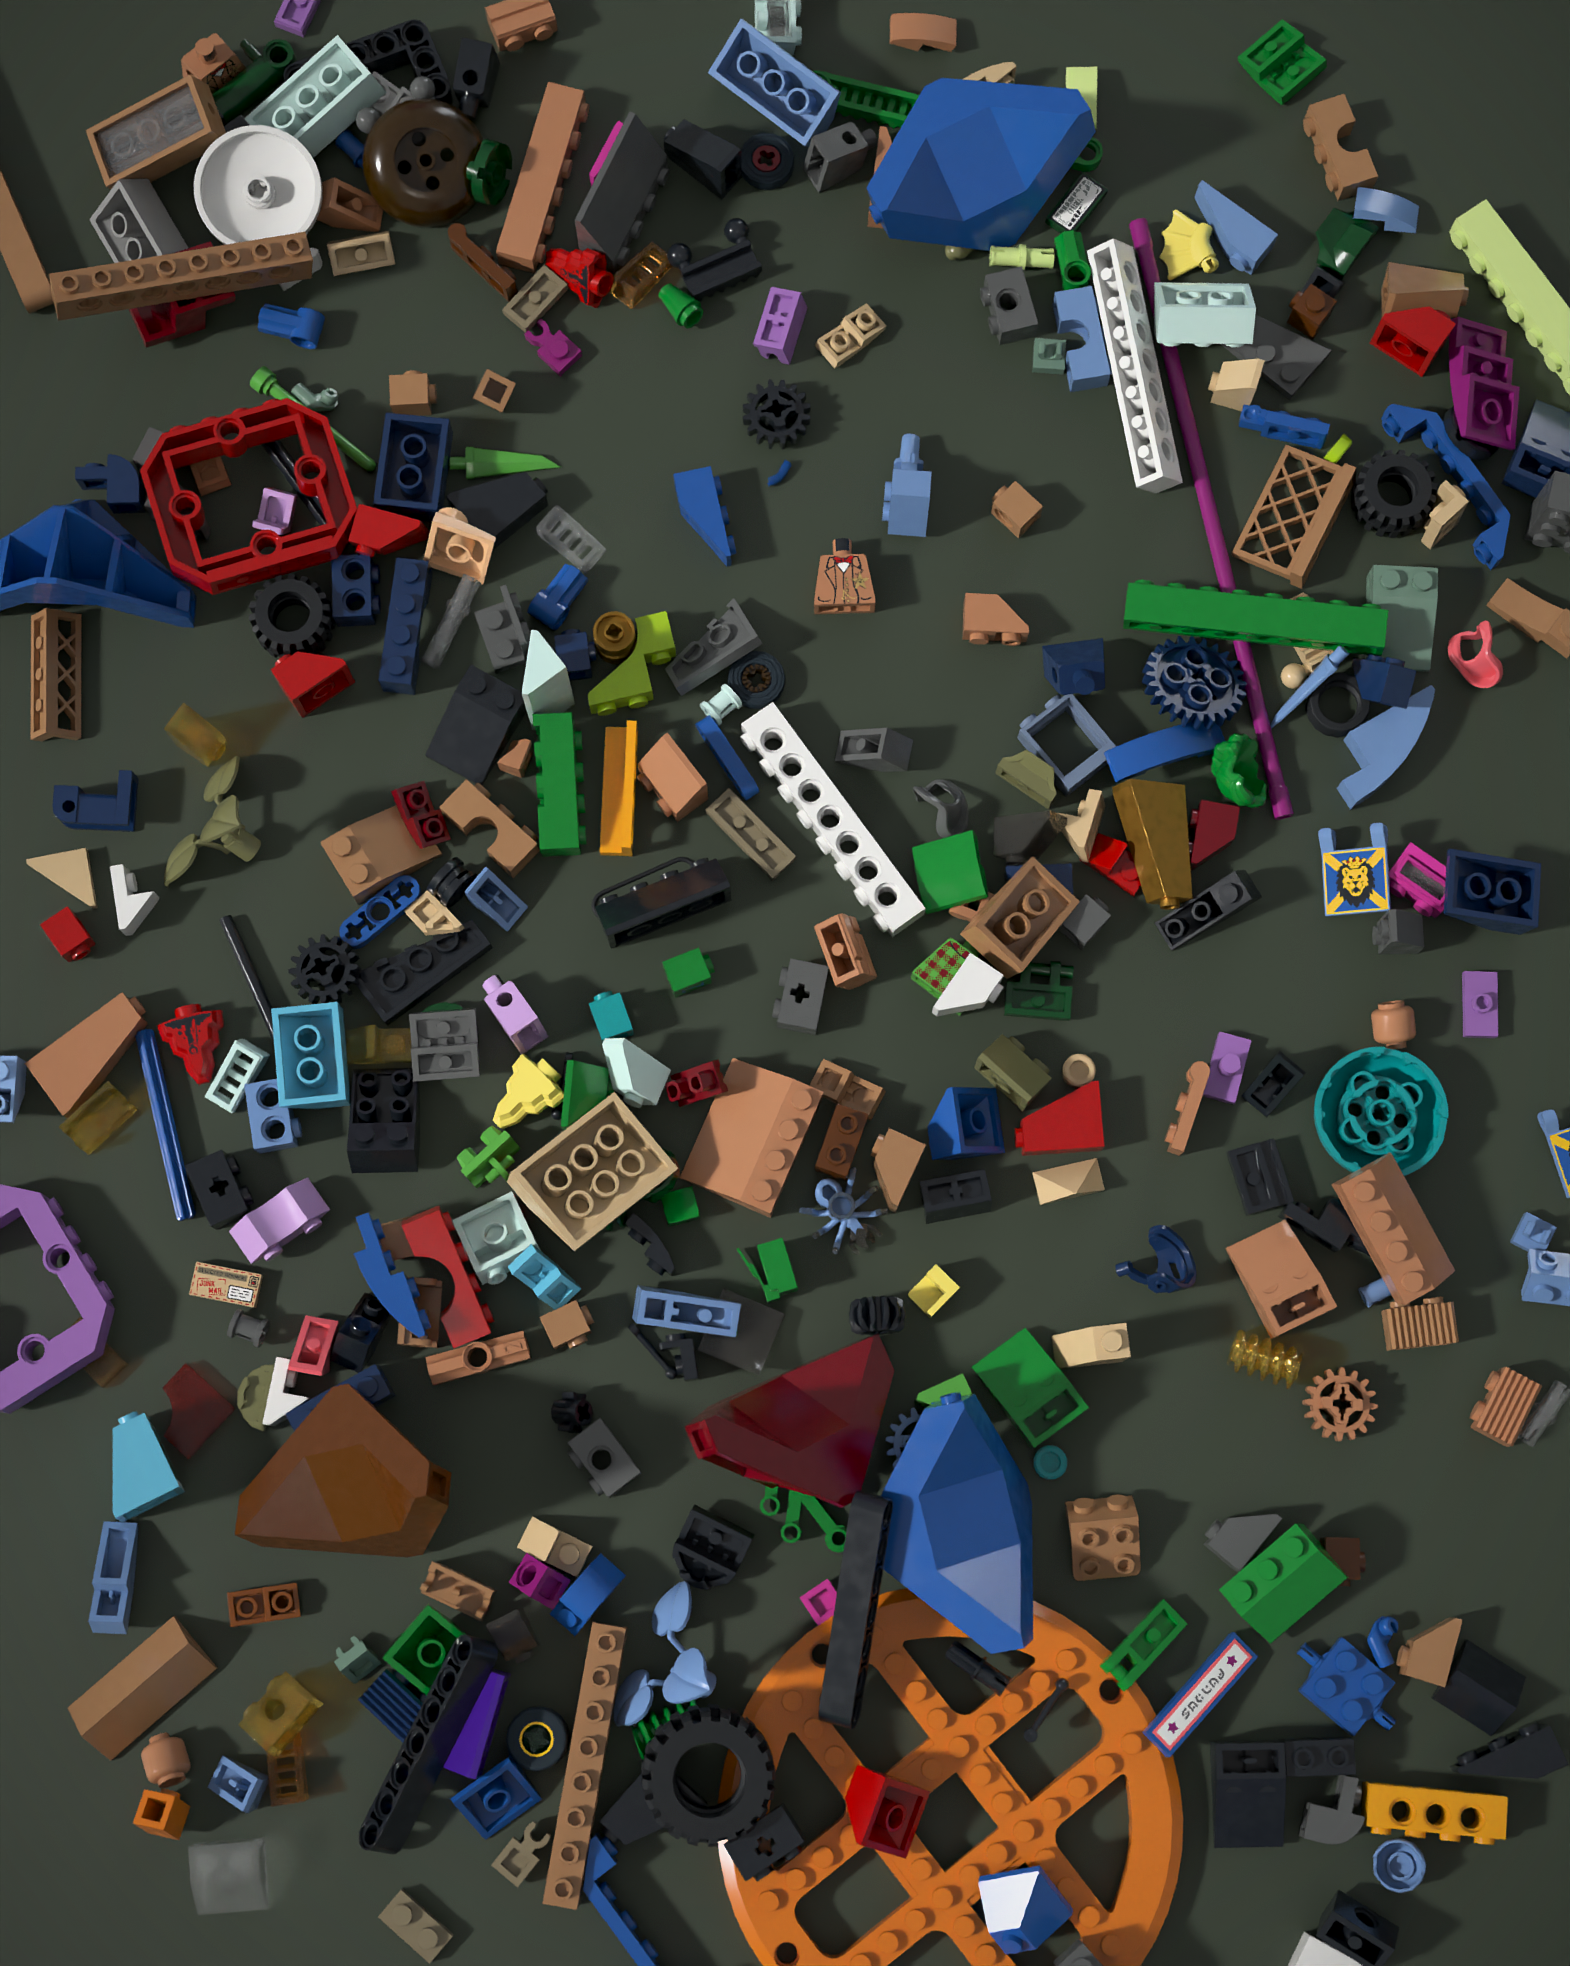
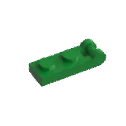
M1163 1599L1154 1606L1116 1649L1103 1660L1099 1667L1106 1674L1110 1672L1118 1680L1116 1683L1118 1687L1124 1692L1186 1627L1187 1623ZM1124 1657L1133 1665L1129 1671L1119 1663Z

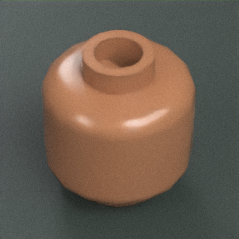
M1403 1000L1378 1003V1008L1371 1013L1374 1039L1378 1043L1386 1044L1388 1049L1407 1047L1406 1041L1415 1038L1414 1011L1412 1007L1404 1005Z
M161 1733L149 1739L150 1744L141 1752L148 1781L158 1784L159 1788L171 1787L186 1779L185 1774L190 1770L191 1764L183 1739L170 1737L169 1733Z

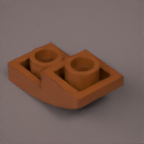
M297 1583L227 1593L230 1627L301 1617Z

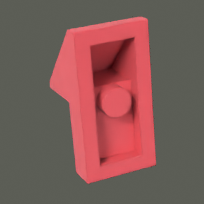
M306 1315L288 1365V1370L319 1376L329 1373L330 1354L338 1332V1321Z

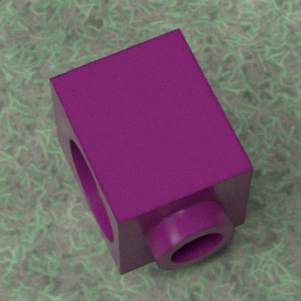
M526 1553L509 1583L532 1599L553 1610L571 1580L549 1565Z

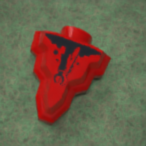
M562 248L546 251L545 264L555 274L564 278L568 288L579 295L581 302L597 308L603 297L611 290L614 281L612 273L606 271V256L589 248L584 251L574 249L571 252Z
M189 1004L178 1007L174 1010L176 1018L157 1025L163 1042L170 1044L175 1056L184 1060L186 1071L198 1085L210 1083L215 1067L213 1051L220 1044L219 1031L224 1028L223 1011H202L201 1004Z

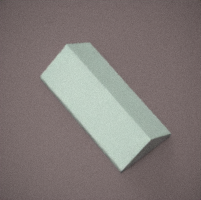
M531 630L522 687V697L531 727L534 730L532 714L563 713L575 704L566 666L537 630Z

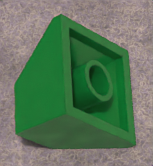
M567 1060L561 1119L563 1131L615 1092L608 1068Z

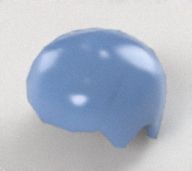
M1403 1838L1388 1839L1377 1848L1373 1855V1871L1377 1880L1386 1889L1403 1893L1413 1891L1423 1881L1426 1872V1861L1422 1851L1414 1842Z

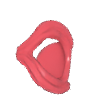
M1487 620L1482 621L1477 626L1475 632L1465 631L1451 637L1448 642L1450 661L1471 685L1479 688L1493 687L1503 677V665L1491 651L1492 627ZM1482 638L1483 645L1480 653L1474 659L1465 661L1461 656L1460 641Z

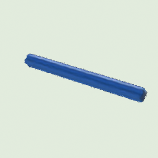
M152 1029L138 1031L135 1038L176 1219L178 1221L189 1220L196 1213L155 1033Z

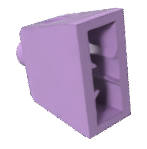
M493 975L483 983L482 986L488 994L484 998L485 1002L520 1054L526 1053L549 1037L537 1015L512 981L504 983L499 975Z

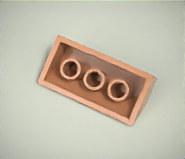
M1391 1152L1332 1184L1396 1303L1404 1305L1435 1289L1455 1272Z

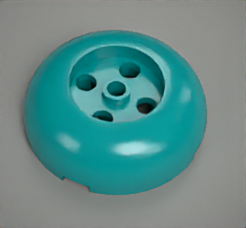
M1385 1047L1360 1049L1339 1060L1321 1081L1314 1103L1315 1127L1323 1147L1339 1165L1352 1173L1389 1152L1392 1153L1404 1176L1420 1169L1439 1150L1445 1138L1444 1134L1447 1119L1449 1118L1445 1092L1433 1071L1415 1056L1407 1052H1400ZM1377 1087H1385L1388 1090L1389 1096L1387 1099L1377 1098L1375 1094ZM1350 1104L1360 1106V1116L1356 1117L1349 1113L1348 1107ZM1375 1111H1379L1382 1114V1120H1375L1372 1114ZM1402 1114L1406 1117L1407 1125L1404 1128H1399L1395 1125L1394 1117L1396 1115ZM1373 1131L1379 1135L1380 1141L1377 1145H1371L1367 1141L1368 1132Z

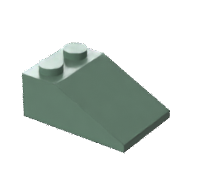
M1373 565L1366 577V604H1377L1381 606V609L1389 610L1385 648L1380 657L1405 661L1404 667L1421 672L1430 671L1438 601V568Z

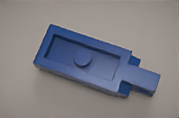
M1244 404L1238 427L1260 431V436L1321 449L1327 438L1330 424L1323 423L1316 418H1300L1291 416L1285 411L1273 412L1261 409L1259 405L1249 406Z

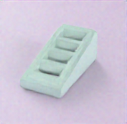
M245 1039L235 1040L205 1097L230 1113H234L246 1095L244 1084L254 1083L270 1054ZM244 1053L253 1058V1062L251 1063L242 1058L241 1054ZM237 1064L247 1070L246 1075L234 1069V1065ZM229 1075L241 1083L240 1086L237 1087L227 1081V1076ZM220 1087H223L235 1095L230 1099L218 1090Z

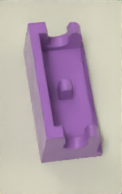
M771 287L753 342L754 347L758 348L764 358L768 359L770 354H774L781 363L790 365L807 311V306L801 292Z

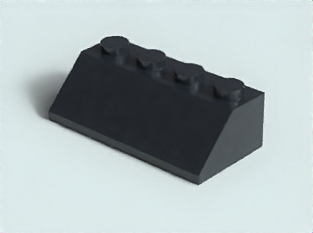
M702 858L690 864L691 868L680 873L678 870H672L661 875V880L650 885L648 882H642L631 887L628 894L620 897L617 894H613L599 901L600 905L595 906V910L610 948L612 949L732 901L731 886L718 860L715 858L709 861L708 858Z

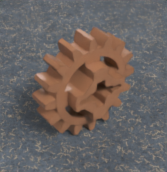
M1340 1367L1336 1372V1376H1334L1331 1369L1325 1370V1379L1317 1375L1313 1377V1381L1317 1386L1305 1388V1391L1311 1395V1398L1302 1400V1404L1310 1406L1311 1411L1305 1413L1304 1417L1314 1418L1315 1422L1312 1424L1311 1429L1316 1430L1322 1427L1323 1438H1328L1331 1433H1334L1335 1441L1339 1442L1342 1441L1343 1434L1345 1433L1349 1440L1356 1439L1354 1430L1363 1434L1367 1432L1366 1426L1363 1423L1375 1421V1418L1369 1414V1410L1377 1409L1378 1405L1370 1403L1369 1398L1373 1397L1376 1392L1366 1391L1365 1387L1369 1382L1368 1379L1359 1382L1356 1380L1358 1377L1357 1371H1352L1346 1376L1345 1368ZM1333 1382L1331 1393L1320 1397L1322 1390ZM1349 1385L1357 1391L1360 1399H1356L1349 1391ZM1339 1397L1342 1402L1347 1404V1408L1342 1409L1340 1413L1339 1408L1333 1406V1401L1339 1399ZM1319 1410H1324L1330 1417V1424L1322 1417ZM1354 1412H1360L1357 1420L1346 1427L1348 1417Z

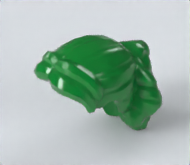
M1235 733L1229 737L1228 741L1216 744L1214 755L1212 756L1211 773L1216 777V784L1227 799L1239 806L1258 808L1266 802L1267 785L1263 780L1257 778L1258 763L1256 756L1259 752L1258 743L1255 739L1250 738L1244 733L1241 735Z

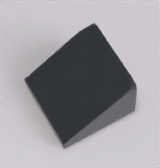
M1319 265L1315 268L1301 292L1304 293L1308 286L1312 284L1335 299L1346 282Z

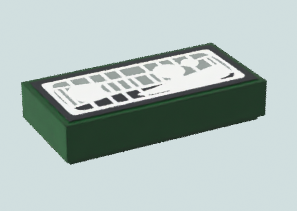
M1082 172L1046 217L1045 223L1060 234L1070 230L1077 232L1107 195L1108 189Z

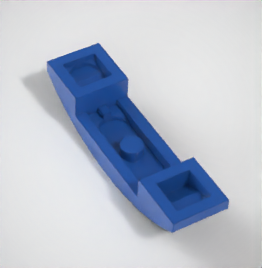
M1188 722L1185 728L1182 727V724L1166 728L1104 752V755L1117 783L1143 775L1150 769L1194 756L1200 758L1213 754L1216 744L1225 741L1220 727L1215 722L1211 730H1208L1203 723H1201L1198 730H1195L1193 723Z

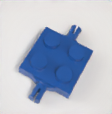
M1343 1637L1338 1638L1331 1649L1321 1656L1308 1646L1306 1642L1300 1647L1302 1649H1298L1296 1654L1300 1655L1312 1666L1308 1678L1298 1691L1350 1736H1355L1362 1725L1371 1718L1384 1727L1386 1731L1392 1728L1396 1719L1384 1711L1381 1706L1384 1697L1396 1682Z

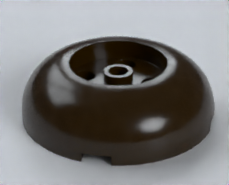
M421 98L399 103L379 117L367 136L363 150V173L368 189L377 204L387 214L404 224L420 228H434L454 222L467 214L477 203L472 194L471 180H468L466 177V170L469 162L475 161L483 137L476 125L466 114L446 102ZM415 133H422L426 137L425 144L416 146L412 142V136ZM445 148L451 149L454 153V158L450 162H445L440 157L441 151ZM425 155L431 158L432 164L428 167H424L420 163V158ZM402 161L409 162L412 168L410 173L406 175L398 171V164ZM429 177H436L440 182L438 189L430 190L427 188L426 180Z

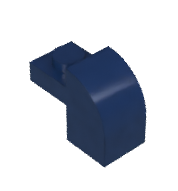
M108 454L107 466L100 463H88L85 467H75V480L82 490H107V504L114 514L145 513V486L134 466L125 458Z

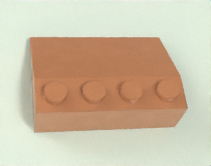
M732 1058L723 1079L728 1091L716 1095L680 1179L771 1218L821 1104L824 1092L787 1076Z

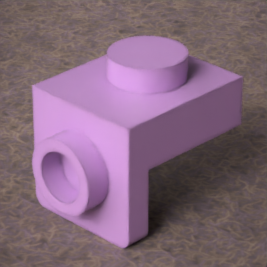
M265 487L258 519L253 520L252 527L261 530H272L279 535L289 533L298 495Z

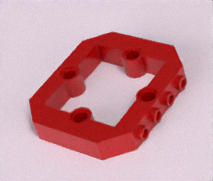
M288 398L281 400L270 399L262 405L250 409L246 407L238 408L231 414L221 417L210 416L201 420L200 423L190 426H175L168 432L162 433L140 470L173 576L212 595L337 559L348 543L357 512V506L328 418ZM230 433L238 434L233 440L224 439ZM298 434L304 456L300 457L294 466L297 486L307 496H318L327 524L280 537L279 534L272 530H261L253 535L250 546L202 560L194 531L200 529L204 524V509L196 493L189 490H180L174 469L222 455L230 458L239 457L250 447ZM309 472H316L319 474L314 479H307L304 477ZM184 508H194V511L189 515L180 514ZM265 547L275 548V551L271 554L265 555L260 553Z

